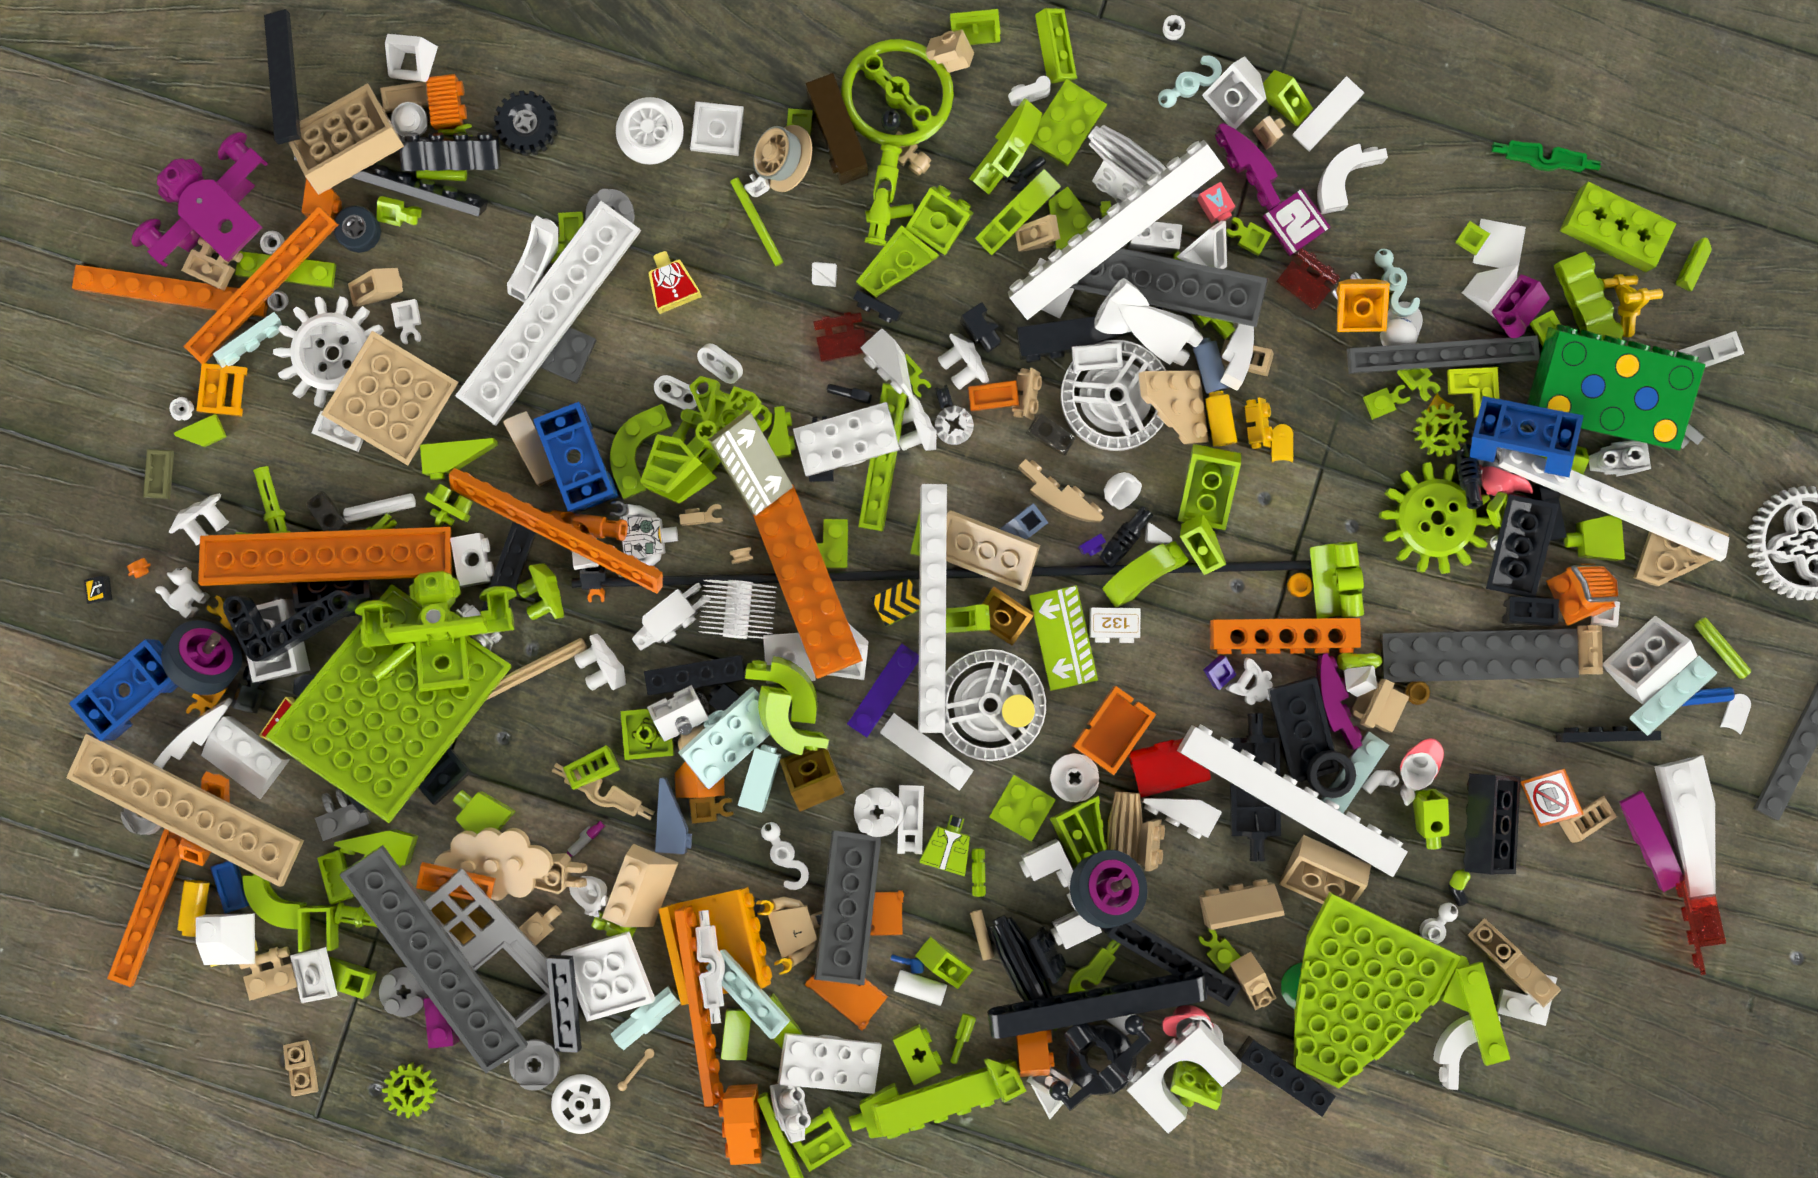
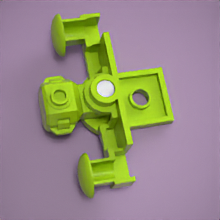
M437 571L420 573L409 587L410 599L422 608L416 623L392 625L391 622H385L384 615L390 613L393 608L384 601L371 600L357 606L355 613L361 615L363 619V625H360L361 642L365 648L415 642L418 687L420 692L470 686L466 636L514 630L513 612L509 608L508 600L516 597L517 593L514 589L507 586L489 587L483 590L479 596L481 600L487 601L488 610L481 611V615L460 617L450 611V608L456 602V598L461 594L460 582L447 572ZM441 658L449 660V665L445 669L436 668V663Z

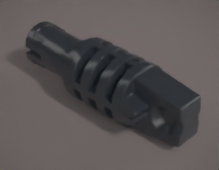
M1464 444L1457 451L1460 487L1465 491L1467 507L1469 509H1477L1480 505H1483L1480 492L1483 481L1478 459L1470 457L1471 445Z
M1141 506L1129 522L1123 523L1109 540L1100 555V559L1111 568L1118 563L1141 537L1140 531L1150 518L1153 517V514Z

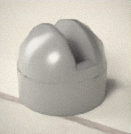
M279 290L274 291L267 299L269 307L275 311L283 310L289 302L287 294ZM278 294L281 295L282 306H279Z

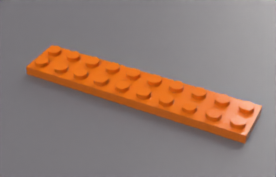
M451 527L200 536L198 583L200 586L416 578L420 573L444 571L452 575Z

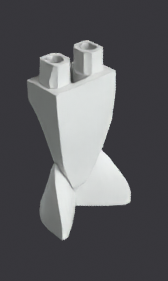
M1125 278L1119 280L1100 306L1094 322L1097 330L1107 334H1122L1132 331L1146 348L1169 365L1174 362L1184 366L1190 356L1189 352L1182 349L1187 342L1196 348L1203 340L1202 334L1194 327L1192 321L1184 316L1151 307L1144 295Z

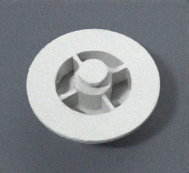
M646 97L633 101L621 112L616 124V137L620 148L630 159L642 164L650 165L666 161L676 153L683 139V123L679 113L671 104L659 98Z

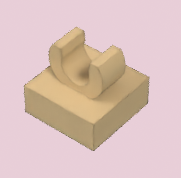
M1269 115L1252 131L1267 150L1284 135L1280 129L1286 125L1281 118L1273 121Z

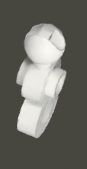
M768 822L764 824L761 834L765 840L770 841L773 845L770 850L771 860L779 866L797 868L801 872L800 880L796 882L786 880L783 884L784 887L790 890L802 888L809 879L807 866L799 860H793L795 856L794 847L787 841H781L779 837L780 827L776 823ZM770 824L771 830H767L765 826Z
M1452 903L1442 904L1439 908L1437 919L1429 918L1422 922L1419 936L1436 944L1442 942L1446 936L1444 925L1457 918V907Z

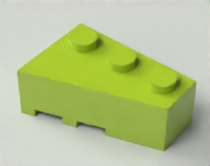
M1099 796L1091 797L1049 818L1074 869L1084 858L1107 850L1106 843H1104Z

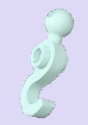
M1203 56L1200 63L1210 66L1213 74L1206 77L1195 72L1181 73L1176 79L1175 88L1164 89L1159 93V104L1165 108H1170L1176 104L1178 96L1189 98L1197 93L1200 85L1211 86L1221 75L1220 62L1215 57Z
M1380 249L1376 252L1374 259L1375 263L1385 271L1381 280L1390 283L1389 292L1392 293L1389 298L1390 309L1397 316H1410L1418 309L1420 299L1414 298L1409 308H1403L1399 305L1398 299L1407 284V275L1404 270L1393 267L1394 257L1390 250Z

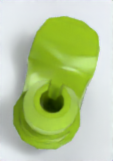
M1342 653L1337 657V665L1341 670L1365 666H1374L1376 669L1382 664V658L1374 653Z

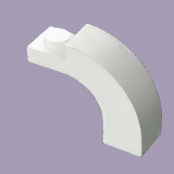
M1356 144L1340 152L1330 162L1320 178L1317 190L1319 212L1326 214L1344 210L1348 206L1345 191V180L1348 173L1358 168L1383 164L1388 158L1386 148L1378 150V147H1370L1364 149V153H1362L1361 145Z
M1470 1014L1451 1023L1441 1034L1435 1047L1433 1060L1443 1064V1067L1439 1069V1079L1447 1089L1458 1090L1461 1055L1469 1045L1477 1042Z

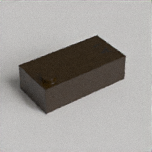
M831 73L807 82L808 99L831 157L829 163L833 174L837 173L841 185L868 176L867 162L834 74Z

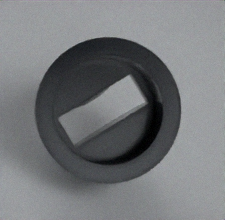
M888 109L882 114L881 124L884 129L894 131L900 126L901 117L896 110ZM889 115H893L892 124L888 123Z

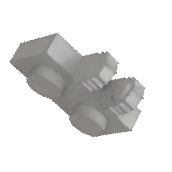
M339 788L336 789V796L342 806L340 809L335 810L332 798L328 793L322 794V802L328 813L316 817L315 820L323 841L371 824L368 812L360 814L353 804H349L348 798Z

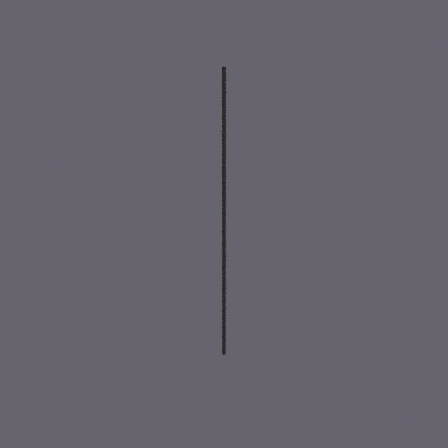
M1311 560L1226 562V565L1212 572L1312 570ZM1186 563L1168 573H1201L1202 571L1197 563ZM1108 565L1033 567L1031 577L1116 575L1127 565H1114L1112 568ZM946 569V579L988 578L968 569ZM920 570L828 572L832 582L920 579ZM776 573L663 576V586L695 585L697 583L700 585L719 584L704 580L779 583ZM606 577V580L602 581L601 587L641 586L625 577ZM572 578V588H582L580 578Z

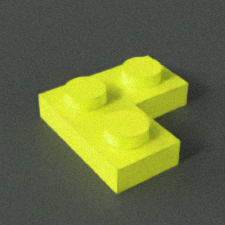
M1498 367L1447 370L1448 395L1472 394L1474 418H1478L1483 396L1499 399Z

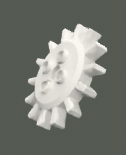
M316 297L317 315L311 318L308 317L304 310L295 307L293 311L295 316L302 322V325L297 331L282 325L278 329L284 336L293 338L291 348L280 347L273 349V354L278 357H291L293 364L291 367L278 373L279 377L287 380L298 374L302 379L292 394L301 398L313 386L317 388L314 405L320 408L324 407L327 392H335L347 373L348 369L344 368V363L346 361H351V364L353 363L371 331L379 335L384 332L383 327L380 325L372 326L367 330L360 326L370 313L363 306L356 312L353 318L347 317L348 300L345 297H339L335 313H327L324 299ZM344 337L349 338V342L346 345L341 343ZM319 340L325 341L322 348L317 346ZM331 347H337L339 350V356L335 360H329L327 357V351ZM326 363V364H327V369H326V371L321 372V371H320V366H321L322 364Z

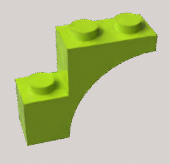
M784 406L774 407V425L767 441L777 459L792 457L791 451L796 450L794 435L789 436L788 427L792 426L791 413L786 412Z

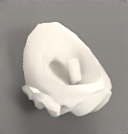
M581 876L587 880V886L580 888L569 887L570 894L585 909L586 915L599 917L598 910L607 906L609 900L607 886L601 879L592 876Z

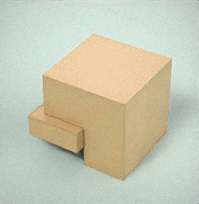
M1380 679L1376 689L1356 698L1350 712L1353 717L1361 720L1360 724L1368 728L1375 727L1383 732H1393L1409 696L1393 689L1395 683L1387 679Z

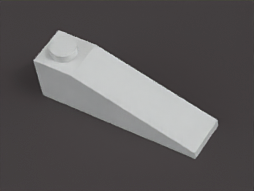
M893 713L880 732L959 791L974 771L927 736L919 733L916 728L895 713Z

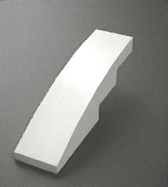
M1736 331L1679 350V352L1699 357L1698 362L1706 364L1705 367L1744 354Z
M228 698L195 719L164 749L153 764L163 769L171 756L180 760L193 741L202 746L233 700Z

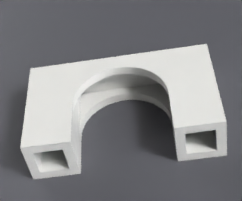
M1199 1020L1195 1025L1193 1022L1187 1025L1179 1039H1171L1165 1045L1164 1052L1159 1056L1154 1054L1146 1062L1147 1066L1142 1071L1137 1069L1127 1087V1091L1167 1133L1171 1132L1186 1119L1188 1111L1180 1100L1170 1092L1165 1083L1164 1073L1169 1066L1179 1061L1198 1063L1222 1087L1241 1072L1242 1062L1202 1020Z

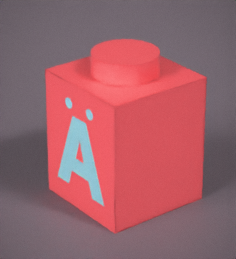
M1221 182L1200 193L1197 198L1211 224L1217 220L1220 222L1229 219L1232 216L1231 212L1236 207Z

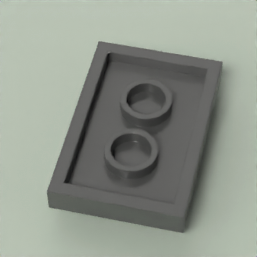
M569 327L540 368L577 384L597 340Z

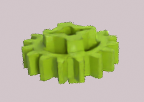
M1440 404L1437 410L1436 406L1432 405L1429 407V411L1423 410L1421 412L1424 418L1418 417L1415 420L1420 425L1413 428V431L1419 432V436L1414 439L1415 441H1422L1419 448L1427 447L1428 455H1431L1434 451H1436L1437 457H1441L1443 451L1446 456L1452 455V449L1454 451L1461 449L1458 443L1463 444L1466 442L1462 435L1468 433V430L1463 429L1462 425L1466 424L1467 420L1460 421L1459 417L1462 415V412L1453 413L1454 406L1445 410V404ZM1435 415H1444L1448 418L1440 419L1438 416L1436 417ZM1447 424L1442 431L1443 434L1435 436L1439 427ZM1426 425L1429 427L1428 436L1426 435ZM1454 425H1455V428H1456V434H1455V435L1453 434ZM1442 442L1443 445L1446 444L1447 446H1437L1433 443Z
M414 1062L408 1064L407 1069L404 1064L398 1066V1071L393 1069L390 1072L392 1078L387 1077L384 1080L388 1086L383 1088L382 1092L388 1093V1096L383 1101L391 1102L390 1111L394 1108L398 1109L396 1116H400L405 1112L406 1118H410L414 1112L418 1117L422 1114V1110L427 1111L430 1109L428 1103L435 1102L436 1098L431 1095L438 1091V1088L432 1087V1084L437 1080L436 1078L429 1079L428 1076L432 1071L428 1070L424 1073L422 1071V1064L414 1068ZM405 1075L403 1083L396 1085L398 1078ZM417 1077H419V1078L423 1081L424 1084H422V1083L417 1079ZM409 1085L410 1089L414 1090V1093L412 1095H410V1091L405 1089ZM425 1096L423 1101L415 1106L417 1097Z

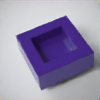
M1099 534L1078 548L1082 555L1089 553L1091 557L1103 550L1101 545L1106 541L1102 534Z
M1221 654L1203 669L1212 686L1217 690H1220L1237 675L1227 658Z

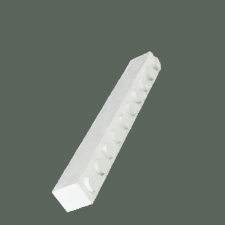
M1204 140L1200 143L1196 141L1191 144L1186 150L1187 153L1181 158L1175 157L1166 165L1167 168L1160 174L1157 172L1150 176L1145 186L1141 189L1135 188L1127 195V200L1110 207L1105 217L1101 220L1097 218L1087 226L1088 230L1081 235H1074L1068 241L1069 245L1065 248L1052 252L1048 257L1049 260L1042 266L1041 264L1034 266L1029 271L1030 275L1024 280L1018 279L1009 287L1008 295L1027 320L1224 169L1225 167Z
M922 484L920 487L919 733H945L947 484Z
M1200 724L1197 728L1191 725L1177 749L1178 752L1392 877L1395 875L1408 852L1401 848L1402 842L1391 836L1387 840L1380 835L1382 832L1380 829L1371 824L1365 827L1359 823L1361 818L1349 811L1346 815L1338 811L1340 806L1329 799H1326L1324 803L1317 798L1319 794L1312 789L1305 787L1302 790L1295 786L1298 781L1286 774H1284L1283 778L1275 774L1276 768L1266 762H1263L1262 765L1253 761L1255 756L1243 749L1239 753L1232 749L1234 744L1223 737L1220 740L1215 739L1211 736L1213 731Z

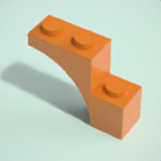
M206 771L201 778V789L230 803L229 779L220 774H212ZM185 838L179 844L180 859L200 866L205 864L211 854L210 851Z

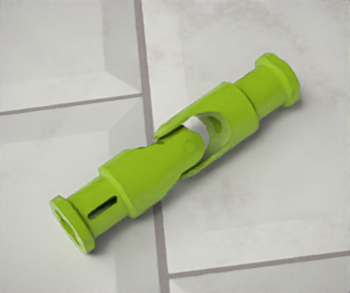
M881 145V150L883 151L881 164L877 167L873 190L875 201L869 214V234L865 238L866 243L878 246H886V228L890 225L891 219L890 203H892L895 195L899 169H897L899 154H902L901 148L891 145ZM884 181H889L892 185L891 191L885 188L878 189V187Z

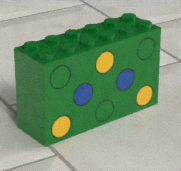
M1557 324L1556 328L1548 327L1527 405L1584 415L1581 425L1582 429L1680 451L1706 364L1698 362L1699 357L1677 351L1675 356V351L1653 346L1652 350H1650L1651 346L1629 340L1627 345L1626 340L1605 335L1604 339H1601L1602 335L1582 329L1580 334H1578V329Z

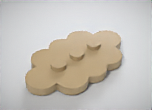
M489 827L483 829L479 834L467 830L460 832L453 838L451 850L441 853L436 858L434 865L457 870L462 868L466 872L496 878L491 900L498 901L508 894L518 898L527 896L533 891L536 879L544 877L551 870L553 859L551 853L546 848L530 845L529 838L524 831L510 828L501 833L497 829Z

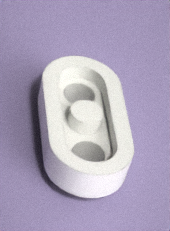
M708 343L698 351L697 357L700 364L722 381L732 384L742 376L743 369L741 364L718 346Z
M668 375L661 376L655 381L654 391L660 399L683 410H695L698 407L694 397L691 403H686L684 400L687 395L693 396L688 384ZM670 385L671 391L665 393L663 392V387Z

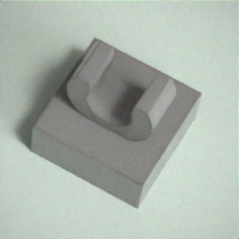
M1689 423L1682 442V449L1690 440L1698 445L1704 438Z

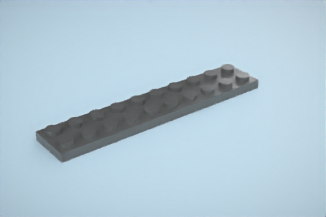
M383 845L340 873V877L485 1074L527 1047V1041Z

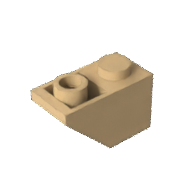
M1252 952L1230 963L1238 982L1255 1011L1269 1005L1271 1001L1276 999L1264 970Z

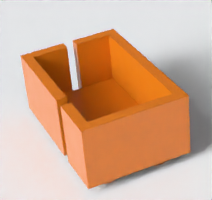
M1117 686L1112 687L1087 723L1090 729L1084 728L1072 744L1073 748L1112 775H1115L1156 716L1154 712L1140 702H1135L1131 705L1130 703H1132L1134 698Z

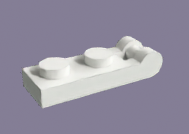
M899 785V799L903 806V818L901 823L898 824L897 854H905V852L922 854L924 786ZM905 835H915V842H905Z

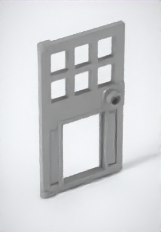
M460 868L451 876V879L431 894L424 902L431 910L440 901H444L456 914L445 925L438 918L437 920L474 970H477L499 950L504 948L546 992L516 1018L500 1004L510 1020L518 1028L550 1001L546 957L466 872ZM460 885L475 899L464 909H461L449 896ZM479 905L494 919L483 929L468 916ZM460 921H463L475 934L464 945L449 931Z

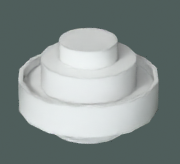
M405 102L394 109L391 122L399 135L404 137V134L418 133L420 137L428 127V116L421 106L412 102Z

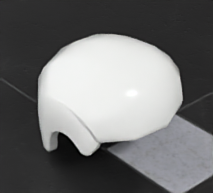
M1118 473L1108 480L1104 488L1105 499L1110 505L1121 510L1129 506L1137 498L1142 484L1130 473Z

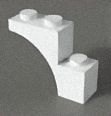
M536 215L531 223L530 236L524 253L507 282L508 294L524 303L543 279L544 270L558 251V227L547 218L542 219Z

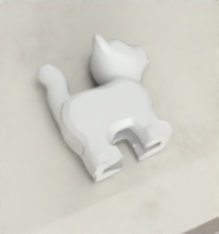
M184 567L167 572L172 582L179 586L172 594L162 586L156 587L155 591L162 596L163 600L172 609L179 611L183 617L189 619L194 617L199 611L197 607L191 606L192 602L196 600L199 604H205L210 595L200 590L199 586L192 581V571Z

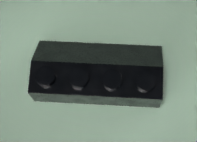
M1469 773V780L1467 782L1468 804L1466 806L1467 828L1464 833L1466 840L1465 854L1463 856L1464 872L1490 875L1516 874L1521 776Z

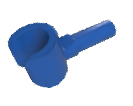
M892 954L890 960L911 965V973L924 972V964L918 958L909 959Z

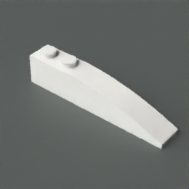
M1700 755L1654 766L1679 867L1685 879L1683 883L1689 907L1693 910L1716 904L1715 800L1704 757Z

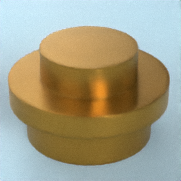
M1423 681L1410 682L1406 686L1405 695L1409 696L1408 701L1410 703L1421 705L1429 699L1430 689Z

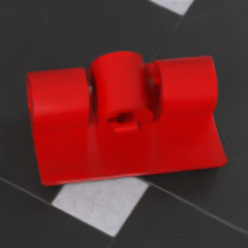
M1184 738L1155 743L1153 746L1131 751L1128 755L1132 771L1135 774L1140 797L1211 780L1210 771L1177 751Z

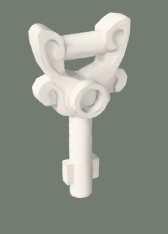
M1245 658V671L1238 682L1228 685L1226 690L1233 694L1245 696L1244 700L1249 705L1255 704L1256 701L1262 702L1265 699L1270 701L1267 689L1273 687L1270 681L1272 674L1269 671H1261L1255 661ZM1254 675L1256 677L1255 683L1250 689H1245Z

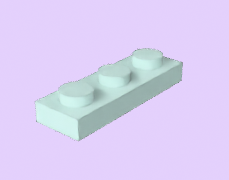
M275 312L271 313L217 350L213 355L222 368L226 365L231 366L246 351L252 352L258 348L262 340L277 335L280 332L278 329L282 325L280 318Z

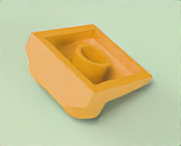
M1347 279L1340 281L1336 290L1338 297L1337 332L1387 331L1390 283L1377 279Z

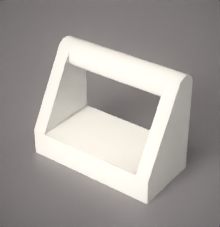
M387 34L385 49L389 77L426 82L429 78L438 46L422 37ZM405 53L416 54L417 71L401 69Z

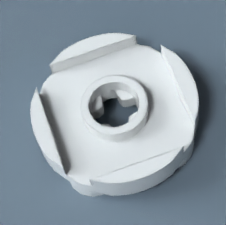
M1076 753L1064 755L1054 763L1051 769L1050 781L1052 788L1065 801H1085L1098 788V768L1085 755ZM1078 771L1081 774L1079 776L1080 783L1073 782L1070 784L1069 773H1076Z
M882 787L871 788L857 796L854 806V818L862 833L873 837L887 836L893 833L894 829L901 823L903 806L900 799L890 792L889 789ZM877 805L879 806V809H883L884 813L880 815V819H877L876 815H874L873 810L876 809Z

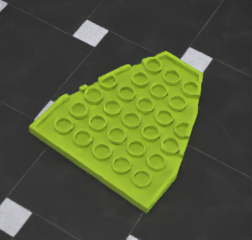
M1329 892L1306 937L1294 1015V1066L1334 1087L1341 1088L1352 1076H1357L1361 1073L1364 1066L1374 1059L1377 1061L1405 1034L1404 1031L1414 1021L1417 1023L1422 1018L1421 1014L1430 1005L1434 1006L1439 1001L1461 956Z

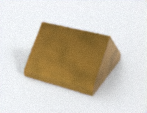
M995 587L991 589L982 603L989 605L990 630L988 631L1013 646L1035 614Z

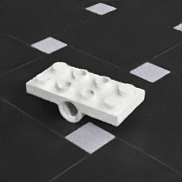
M887 402L793 429L805 476L807 477L839 467L856 465L867 459L900 450Z
M785 1033L777 1083L780 1085L874 1094L882 1044L848 1040L832 1035L810 1036Z

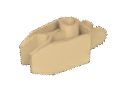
M567 853L551 854L553 866L544 877L536 879L534 888L559 894L566 887L587 886V880L582 877H573L571 873L586 872L587 865L571 862V857Z

